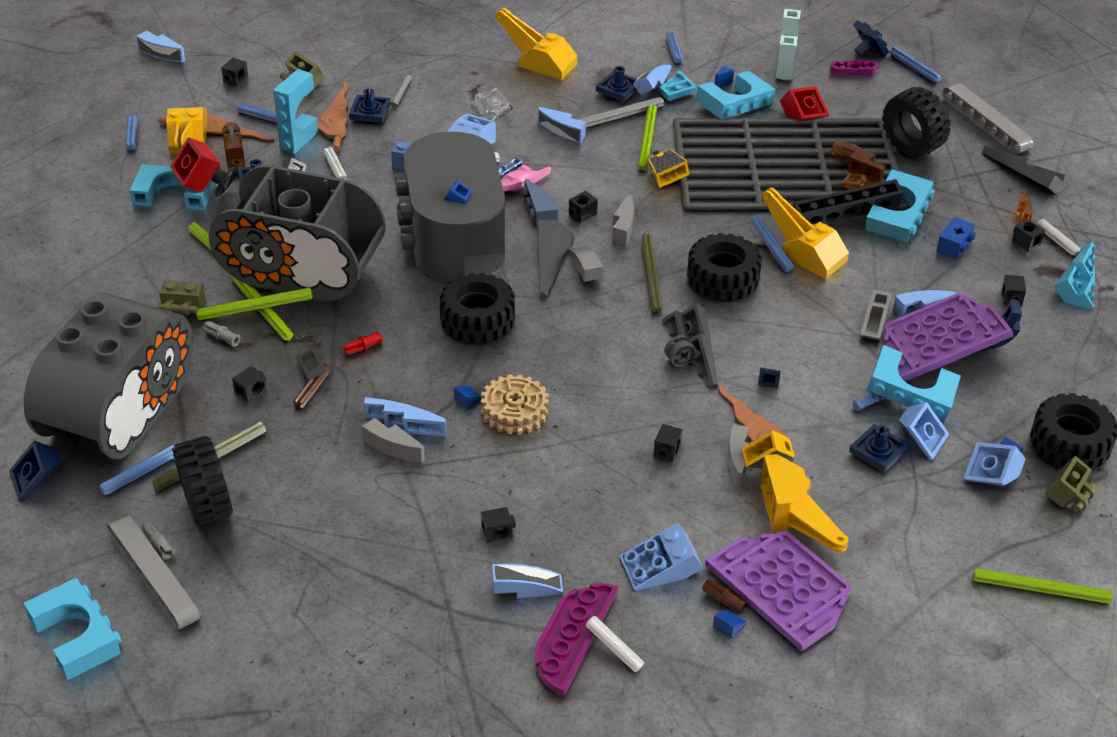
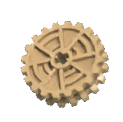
M512 374L508 375L507 378L500 376L498 381H490V386L486 385L484 392L481 394V415L484 416L485 423L489 422L490 428H497V432L502 433L506 431L508 435H512L513 432L522 435L524 431L531 433L533 428H540V423L544 424L546 417H548L549 394L546 393L545 386L540 387V382L538 380L532 381L531 377L523 378V375L513 377Z

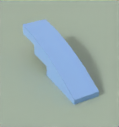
M365 397V418L384 419L385 426L396 424L398 427H403L404 431L408 434L446 437V419L408 404Z

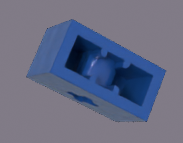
M954 217L939 236L936 251L958 258L962 252L965 253L968 243L973 242L976 235L973 232L975 224Z

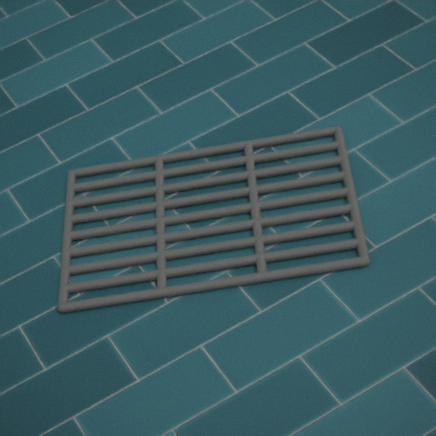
M796 118L673 119L676 152L683 158L684 156H747L748 158L686 159L688 166H749L750 169L689 170L690 175L680 179L685 210H769L766 203L762 201L763 192H761L760 188L825 189V192H778L784 199H810L836 193L832 191V188H858L876 184L872 181H830L829 177L861 176L847 170H828L827 166H848V164L840 159H825V156H837L841 153L837 152L838 149H823L822 145H840L843 141L855 145H884L885 149L865 150L876 154V156H887L888 158L875 159L874 162L883 166H890L891 170L898 171L890 140L889 138L887 139L886 131L883 130L882 125L884 121H882V118H816L808 120H798ZM680 125H742V128H680ZM749 125H810L811 128H749ZM817 125H879V128H818ZM681 135H744V138H682ZM751 135H813V138H751ZM820 135H881L882 138H820ZM683 145H745L746 149H683ZM753 145H815V149H753ZM754 156H817L818 159H755ZM756 166H820V170H757ZM884 170L883 177H888L891 170ZM687 177H751V181H687ZM758 177H822L823 181H759ZM688 188H753V192H689ZM690 199H755V203H690ZM901 199L899 207L890 208L889 210H906L908 203Z

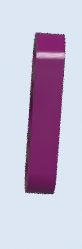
M871 60L833 61L830 66V73L835 76H873L878 71V63Z

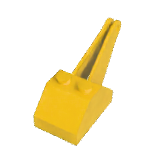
M501 8L496 12V19L523 53L518 58V67L563 80L577 65L578 56L564 37L554 33H547L542 36L506 8Z
M206 107L167 108L166 123L170 154H178L188 137L206 143Z
M772 187L762 193L764 202L786 239V242L781 247L792 262L827 279L848 261L849 252L835 229L821 222L812 225Z
M778 454L764 455L760 487L773 534L788 531L792 527L835 552L841 553L846 551L848 537L807 494V491H810L811 484L809 477L805 475L804 469Z

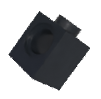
M231 58L221 67L223 82L238 86L248 77L246 61Z
M587 191L570 198L569 214L579 222L589 219L597 214L598 199Z
M1027 219L1014 227L1012 241L1029 252L1042 244L1045 230Z
M1004 276L1001 287L1003 304L1009 305L1011 299L1020 302V306L1023 305L1026 294L1024 276Z
M252 366L232 378L234 393L247 403L267 391L264 373Z
M662 424L654 441L653 456L674 461L682 443L683 429Z
M507 507L481 512V528L486 543L513 538V528H516L514 515L509 514Z

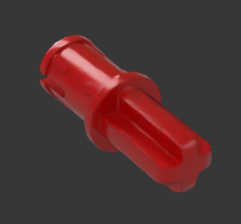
M379 331L364 337L359 336L358 340L343 345L345 355H351L361 350L367 351L368 348L383 343V338Z

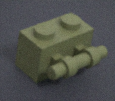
M296 51L284 62L289 72L287 74L284 72L280 74V78L284 81L297 69L313 74L314 88L324 79L319 66Z
M164 280L159 292L161 303H157V308L171 312H180L182 315L197 314L198 308H203L206 302L203 283Z
M1074 456L1058 471L1045 494L1060 507L1073 500V511L1080 513L1087 507L1088 499L1092 498L1095 493L1096 484L1092 481H1086L1092 469Z

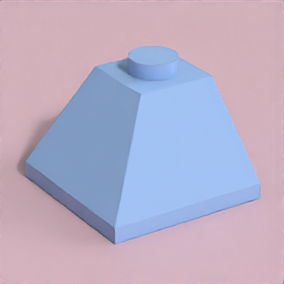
M924 402L907 407L899 419L902 426L929 461L933 460L949 433L929 404Z
M977 442L963 479L968 482L1004 486L1019 478L1025 457L1013 445Z

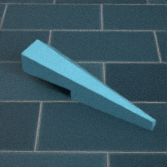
M1093 241L1085 244L1054 285L1063 302L1088 310L1094 308V304L1091 302V299L1094 298V292H1091V287L1095 285V266L1092 265L1095 255L1092 254V250L1096 246Z

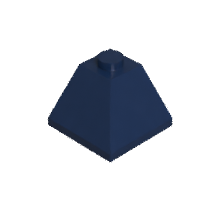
M33 441L9 470L19 501H23L58 468L61 461L55 447Z

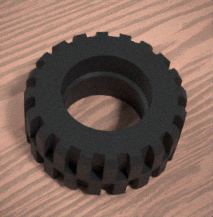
M911 87L894 96L886 103L883 110L884 114L882 115V121H884L882 125L883 130L886 131L885 135L891 141L890 144L893 147L895 146L898 152L912 158L925 157L941 147L948 140L951 130L949 128L951 120L948 118L949 112L948 110L946 111L944 102H941L939 100L940 97L936 94L933 95L932 91L925 90L922 87ZM911 114L918 120L921 131L914 124Z
M718 233L717 235L710 234L706 238L702 237L698 242L696 241L689 251L688 282L696 292L699 291L701 296H707L714 301L715 299L720 300V302H726V300L736 301L738 298L743 299L754 292L759 285L762 256L758 248L751 241L744 240L742 236L737 237L730 233L728 235Z
M485 273L460 275L458 279L454 278L449 284H446L440 293L441 325L450 336L453 335L456 340H463L464 343L470 344V342H475V344H481V342L490 343L494 339L498 340L502 338V335H506L514 325L515 294L508 283L501 278L497 279L495 275L490 274L489 276ZM473 307H483V309H471V308H473Z
M1062 393L1056 397L1048 398L1039 405L1030 432L1031 443L1039 456H1043L1046 462L1053 463L1057 468L1063 467L1076 456L1093 470L1102 466L1109 459L1117 438V422L1112 412H1108L1109 409L1105 405H1100L1096 399L1091 400L1088 396H1078L1076 393H1070L1069 395ZM1064 429L1075 430L1083 435L1072 434Z
M201 436L175 444L172 448L173 457L195 525L203 526L230 517L233 513L230 495L210 437Z

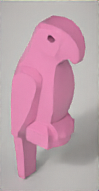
M522 165L517 171L509 172L501 179L503 191L519 192L525 186V179L535 184L551 173V167L536 172L531 171V168Z

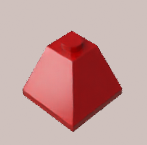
M817 86L789 89L779 100L785 114L798 120L829 116Z

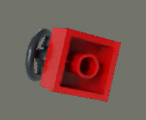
M190 137L187 138L170 166L183 187L202 193L212 181L218 184L214 192L216 197H220L227 190L238 172L237 166L231 167L227 173L220 169V162L208 145Z

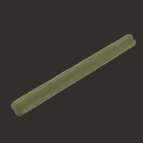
M643 234L642 246L651 308L654 313H660L663 306L652 235Z
M257 422L215 445L214 448L218 459L266 432L265 425L262 422ZM175 467L152 481L154 488L157 491H161L179 481L177 468Z

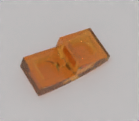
M848 173L842 182V186L847 189H854L880 182L866 181V175Z
M1022 191L1016 216L1023 217V221L1031 220L1033 212L1032 203L1028 194Z

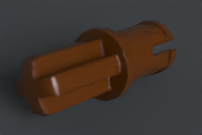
M707 579L703 584L702 590L717 599L718 604L726 605L737 612V614H741L746 607L747 602L731 593L729 588L725 589L711 579Z

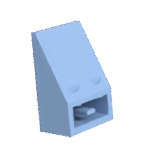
M471 114L458 118L447 131L474 134L487 140L490 144L496 142V122Z
M678 522L620 555L635 591L684 580L704 569L689 536Z

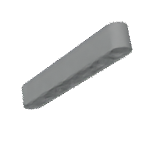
M956 83L943 89V97L949 104L1013 154L1018 155L1033 148V139L1026 132L963 84Z
M127 514L108 523L107 528L112 539L177 630L200 620L201 617L196 605L132 517Z

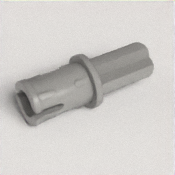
M211 321L204 323V332L214 336L217 341L222 340L232 347L239 344V335L227 330V327L219 326Z
M152 521L144 522L142 524V531L149 539L151 545L155 547L162 559L171 558L172 556L168 551L174 555L175 550L166 540V535L160 532Z

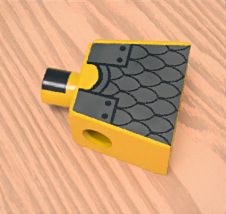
M672 149L663 152L654 151L648 159L651 173L659 188L690 175L687 160Z
M773 430L741 448L747 468L762 469L764 455L778 454L791 462L795 457L790 439Z

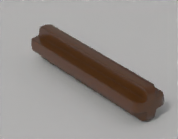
M323 363L327 372L309 380L293 400L294 407L304 408L331 370L328 364Z

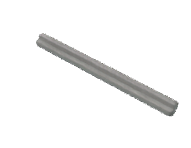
M661 97L577 120L585 121L587 128L645 112L649 105H655L657 108L663 107L664 100Z

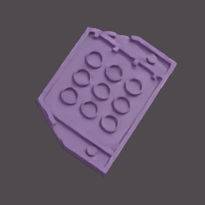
M956 293L886 323L884 341L885 346L903 353L898 365V373L906 382L1013 337V332L994 307L990 305L987 307L978 304V301L973 298H967L963 294Z
M788 531L762 534L760 538L749 540L746 537L738 538L705 560V566L801 652L835 629L851 592L852 585Z

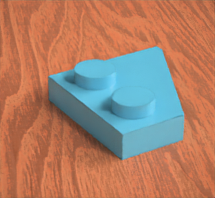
M678 71L675 78L668 79L666 83L660 86L659 93L667 101L696 93L697 86L681 71Z

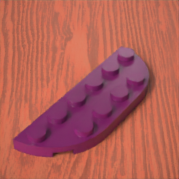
M605 583L590 584V587L580 590L576 588L570 591L558 603L535 649L537 673L543 683L555 693L565 696L596 636L586 627V623L593 616H596L603 622L618 593V586Z

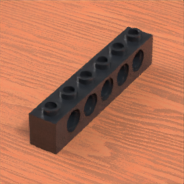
M897 179L793 202V207L812 225L818 222L825 224L869 214L873 205L886 209L899 207L903 191Z

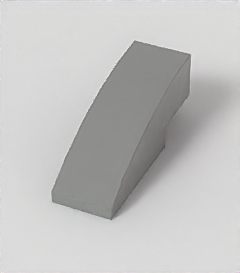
M628 194L613 215L612 242L624 246L627 245L633 231L634 202L632 195Z
M584 246L568 249L578 276L581 275L584 282L603 279V266L596 253L590 247Z
M873 289L862 326L861 337L880 341L891 304L892 293Z
M373 418L362 426L363 441L371 447L395 458L418 463L425 461L424 446L396 424L388 428L379 420Z
M733 423L729 440L728 465L735 487L740 488L747 470L741 448L749 444L747 442L750 427Z

